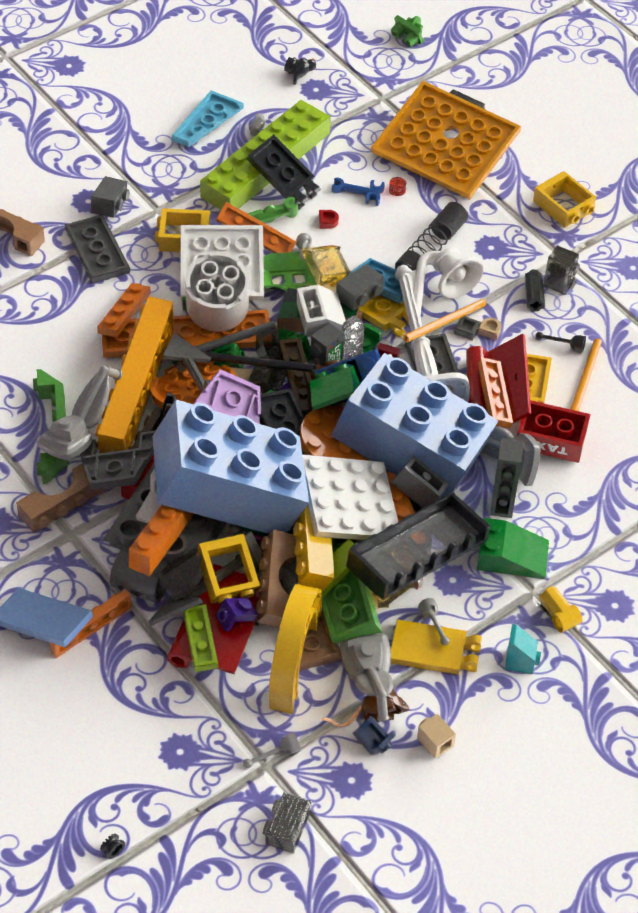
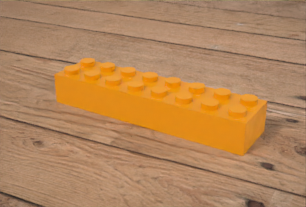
M148 296L146 303L141 305L140 320L135 322L134 336L129 338L128 352L122 357V377L120 380H115V388H111L109 392V404L105 406L102 414L103 421L96 428L95 436L98 437L97 449H99L100 453L127 450L129 447H132L151 394V384L155 377H157L163 360V354L174 329L173 301Z

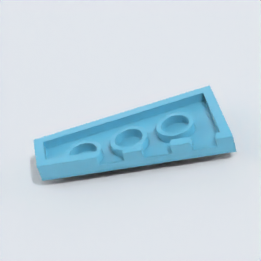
M210 90L172 134V141L187 147L192 146L244 109V103Z

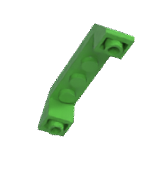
M36 369L37 378H33V389L38 391L39 400L51 399L52 406H56V410H52V421L55 422L66 417L63 383L42 369ZM40 453V462H36L37 476H42V483L48 484L69 465L68 460L54 457L48 453Z

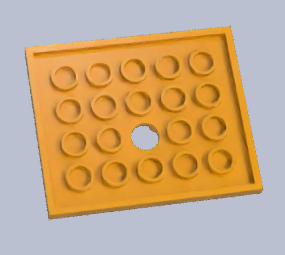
M422 80L371 146V152L470 200L520 133L521 126ZM452 129H456L459 132L455 138L444 136L445 131H451Z

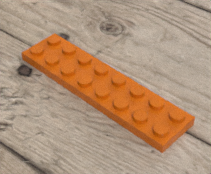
M268 310L248 311L240 324L230 330L220 332L209 331L199 327L192 321L189 315L174 316V329L170 340L173 334H177L191 345L197 346L270 322ZM140 318L131 319L118 337L102 335L103 358L123 357L124 354H127L129 338L134 336V325L136 320L139 321ZM271 330L234 343L239 348L272 346Z

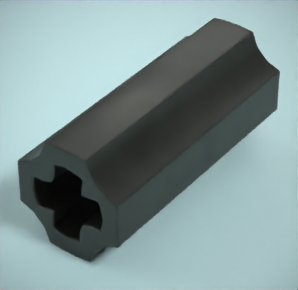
M531 269L525 273L527 308L531 311L539 312V310L545 307L543 273L536 269Z

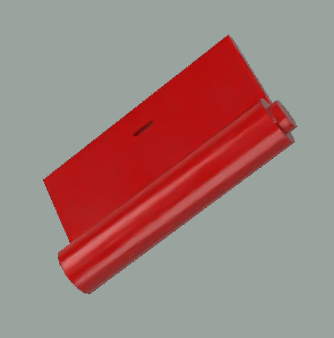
M522 333L490 351L481 346L469 347L466 350V370L470 385L468 403L478 404L487 411L478 368V361L483 357L501 362L513 423L531 415L525 335Z
M218 564L212 565L214 573L222 568ZM234 571L218 582L219 589L240 585L248 583L246 574ZM258 590L253 597L248 598L255 610L260 595ZM208 591L198 596L202 601L199 605L206 604L218 661V670L235 675L258 616L255 621L235 622L230 631H225L216 617L221 604L219 602L211 604ZM184 619L167 655L169 663L179 668H187L190 661H192Z

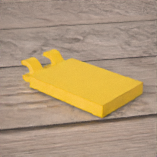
M379 295L369 300L364 306H360L364 319L384 331L390 328L399 338L406 334V331L402 329L406 326V323L399 320L404 317L409 324L404 300L399 304Z
M527 354L530 400L545 403L552 361L551 357Z
M397 619L391 646V664L459 675L460 669L477 672L479 656L475 654L463 656V650L479 653L482 636L471 635L466 637L467 631L441 627L444 635L450 640L449 644L444 646L440 643L441 637L435 625Z

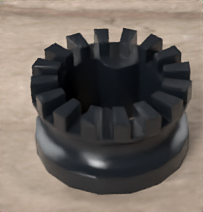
M114 833L111 836L109 835L108 839H105L106 842H102L100 849L103 853H106L107 858L113 859L122 852L126 844L124 840H119L118 834Z

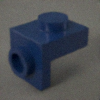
M372 716L368 717L352 733L370 755L379 751L381 754L387 751L393 745L390 741L396 736L393 732L387 734Z

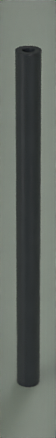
M203 352L211 358V361L305 372L316 371V365L312 363Z

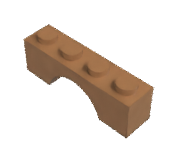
M0 209V230L8 232L13 236L15 250L32 257L45 242L44 228L39 224Z
M83 463L72 469L73 482L64 492L56 495H44L34 491L16 502L18 516L33 533L47 527L49 523L65 516L69 511L82 506L86 501L102 494L106 490L91 489Z
M273 529L262 540L261 550H263V558L259 565L261 579L259 580L260 587L258 588L260 595L256 604L258 623L280 628L290 595L285 592L280 584L279 569L280 567L288 566L297 558L294 552L296 539L293 534Z

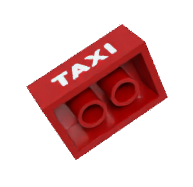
M530 400L531 415L521 419L517 436L520 433L531 435L541 448L540 454L579 463L591 414Z

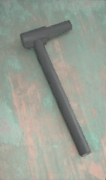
M273 320L194 347L202 352H206L276 329V324ZM171 360L178 372L185 370L183 361Z

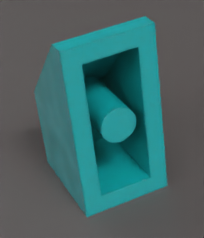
M512 624L504 670L533 674L534 665L539 666L541 652L537 651L538 641L516 624Z

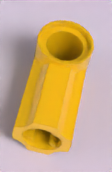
M551 586L540 594L539 600L550 613L553 625L558 632L562 633L583 622L582 614L578 607L574 604L570 605L557 587Z

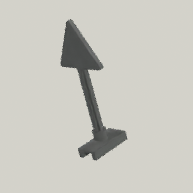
M173 334L162 358L183 361L201 394L211 380H204L195 362L210 363L211 358L177 334Z
M239 530L238 532L233 534V536L244 533L242 530ZM249 531L244 536L256 574L261 575L259 565L263 554L252 531ZM237 554L235 559L215 572L217 583L240 567H244L240 554ZM204 580L185 595L171 594L148 621L150 626L201 604L202 601L198 596L207 591Z

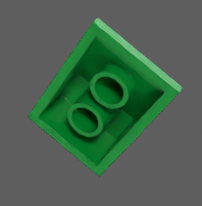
M345 363L334 367L335 372L330 374L323 371L314 375L315 379L310 381L313 411L351 397L360 385L353 365L348 367Z
M484 517V520L490 525L487 542L480 545L477 570L545 579L549 540L509 521Z

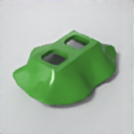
M301 251L270 253L263 257L264 288L282 289L287 292L288 288L297 289L317 285L320 280V260L306 253L307 257L305 260H300L299 253ZM294 275H303L305 282L294 283L292 277ZM273 277H284V284H273Z

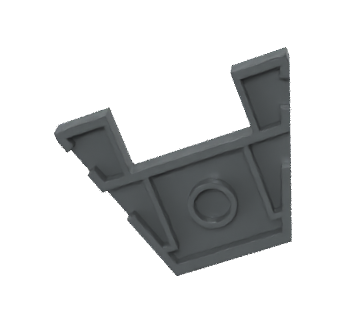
M156 431L142 432L140 434L139 448L97 454L98 445L96 439H92L91 445L80 454L91 489L98 490L137 484L154 454L152 436Z

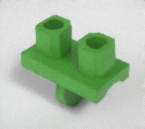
M399 15L394 17L395 24L391 28V33L394 37L398 39L403 33L406 34L403 39L410 47L417 42L422 44L425 41L422 37L423 25H421V18L419 16L408 17L406 20Z

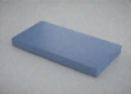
M18 588L0 607L1 627L62 647H66L93 617L92 610Z

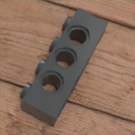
M501 438L490 515L512 518L524 441Z

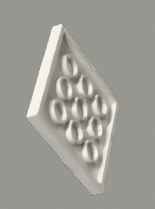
M181 225V300L182 297H186L185 279L190 264L194 260L196 261L203 256L209 255V252L217 251L232 254L240 259V262L249 272V300H264L263 225Z
M302 455L309 497L308 507L316 537L366 540L371 535L385 530L389 525L398 523L384 462Z

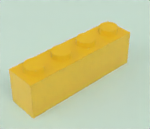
M307 505L295 521L293 529L296 539L294 552L297 555L296 574L298 575V584L325 590L334 579L332 540L329 537H316L314 535Z

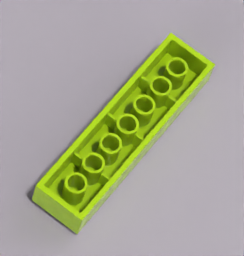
M299 100L200 180V198L222 210L226 202L238 209L270 184L246 159L247 156L274 134L300 159L330 134L331 116L307 102Z

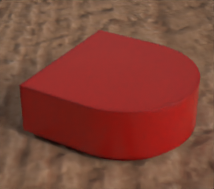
M319 210V229H332L339 224V215L336 211Z

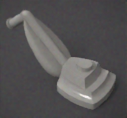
M108 365L101 366L79 395L73 407L72 415L53 422L50 429L37 438L38 447L49 455L63 460H71L84 452L93 442L89 429L99 422L105 409L109 393V377H112L114 380H120L122 371L110 368Z
M495 426L482 452L498 458L501 438L524 441L519 480L524 486H532L540 461L541 448L539 444L527 433H520L514 438L509 430L501 426Z
M383 633L370 634L340 642L341 659L349 678L355 681L356 687L362 693L377 697V720H389L387 696L393 690V680L389 675L391 651L387 635Z

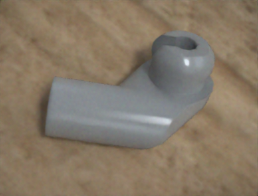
M257 113L255 120L249 126L251 136L255 137L261 132L260 129L265 126V117L262 113Z

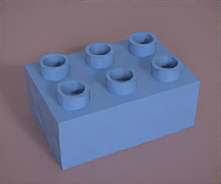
M384 353L348 399L331 437L371 461L384 462L385 469L395 475L399 473L414 455L449 483L439 497L441 498L453 492L455 493L481 454L498 420L488 415L482 406L468 403L451 393L443 383L429 380L414 371L403 359L392 358Z
M175 400L152 436L157 504L269 534L273 529L288 533L309 503L300 436L287 428L274 429L257 424L249 417L243 415L234 417L214 411L203 403L189 404Z

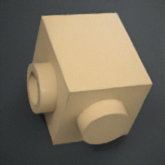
M438 713L420 722L417 739L435 759L454 747L456 733Z

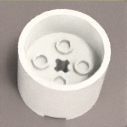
M209 252V255L203 256L196 261L194 260L186 272L185 279L188 315L195 324L209 331L220 332L236 327L243 321L249 308V272H247L239 258L226 252Z

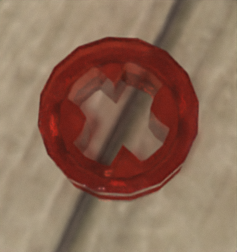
M401 177L392 178L389 181V193L394 196L404 195L406 193V180Z

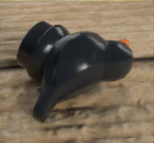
M288 57L284 71L293 75V84L296 85L298 79L305 76L308 72L315 70L316 61L314 58L297 59L295 57Z

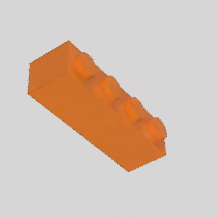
M161 505L129 548V568L150 576L194 516V513Z

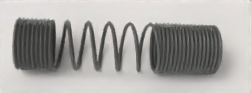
M449 202L429 224L428 228L423 231V234L419 235L412 246L396 261L395 269L397 270L401 265H406L412 271L416 270L417 262L421 255L415 252L413 247L419 248L423 254L422 250L427 252L419 246V241L425 242L431 250L436 251L431 243L425 241L424 235H430L431 239L440 245V249L437 251H441L442 245H446L448 240L468 220L466 209L457 202ZM430 229H432L433 233H434L437 237H435L434 235H431V234H430ZM438 238L446 240V242L441 244Z

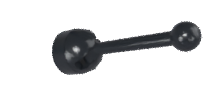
M542 332L535 334L538 340L543 338L569 343L573 350L582 353L586 344V336L575 335L571 339L544 335Z

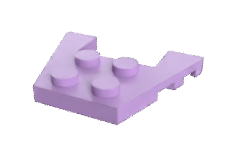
M221 369L214 375L193 403H203L214 411L234 417L243 415L260 424V386Z

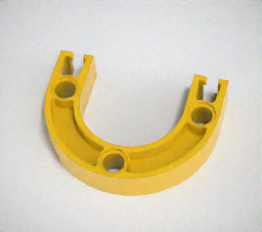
M296 584L291 591L282 617L273 655L269 681V709L293 714L294 700H297L299 694V668L308 629L317 631L318 618L321 617L322 613L321 589Z

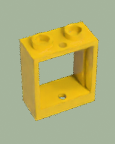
M562 171L535 187L533 202L566 228L571 224L577 223L586 215L593 213L596 196L568 173ZM564 191L579 205L567 211L552 197Z
M162 208L161 216H157V228H159V231H155V243H159V251L181 252V234H165L166 225H210V211Z
M244 534L204 542L198 545L195 552L211 604L216 602L222 604L225 598H250L255 595L260 587V583ZM239 551L248 583L219 589L210 557Z

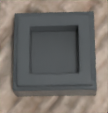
M466 316L461 317L454 328V334L473 341L481 322Z

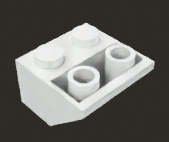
M319 285L297 288L296 303L307 337L314 334L328 322L340 331L347 330L343 310L336 292Z

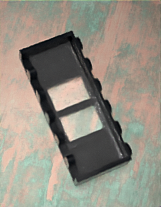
M453 492L446 497L439 498L429 506H424L420 511L406 516L400 522L389 525L378 534L371 535L365 541L354 544L348 551L346 567L376 596L378 595L382 600H385L487 542L490 525Z

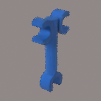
M335 177L331 192L341 193L342 191L363 194L366 195L365 204H368L370 200H375V206H378L380 204V194L385 189V182H382L380 186H375V180H371L370 188L344 183L343 179Z

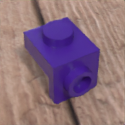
M248 597L225 598L216 613V617L225 631H230L235 622L255 621L258 616Z

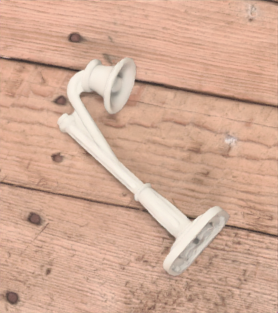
M450 247L442 251L436 250L424 253L419 257L417 268L414 271L406 265L399 266L395 272V278L400 283L411 331L423 326L420 316L427 265H433L434 269L442 274L438 285L439 293L445 298L454 299L467 294L479 283L484 272L483 262L475 257L462 259L460 258L459 250ZM425 335L414 339L411 342V348L414 350L417 372L429 380L443 383L451 393L468 402L470 396L468 378L461 373L438 374L430 348V340Z

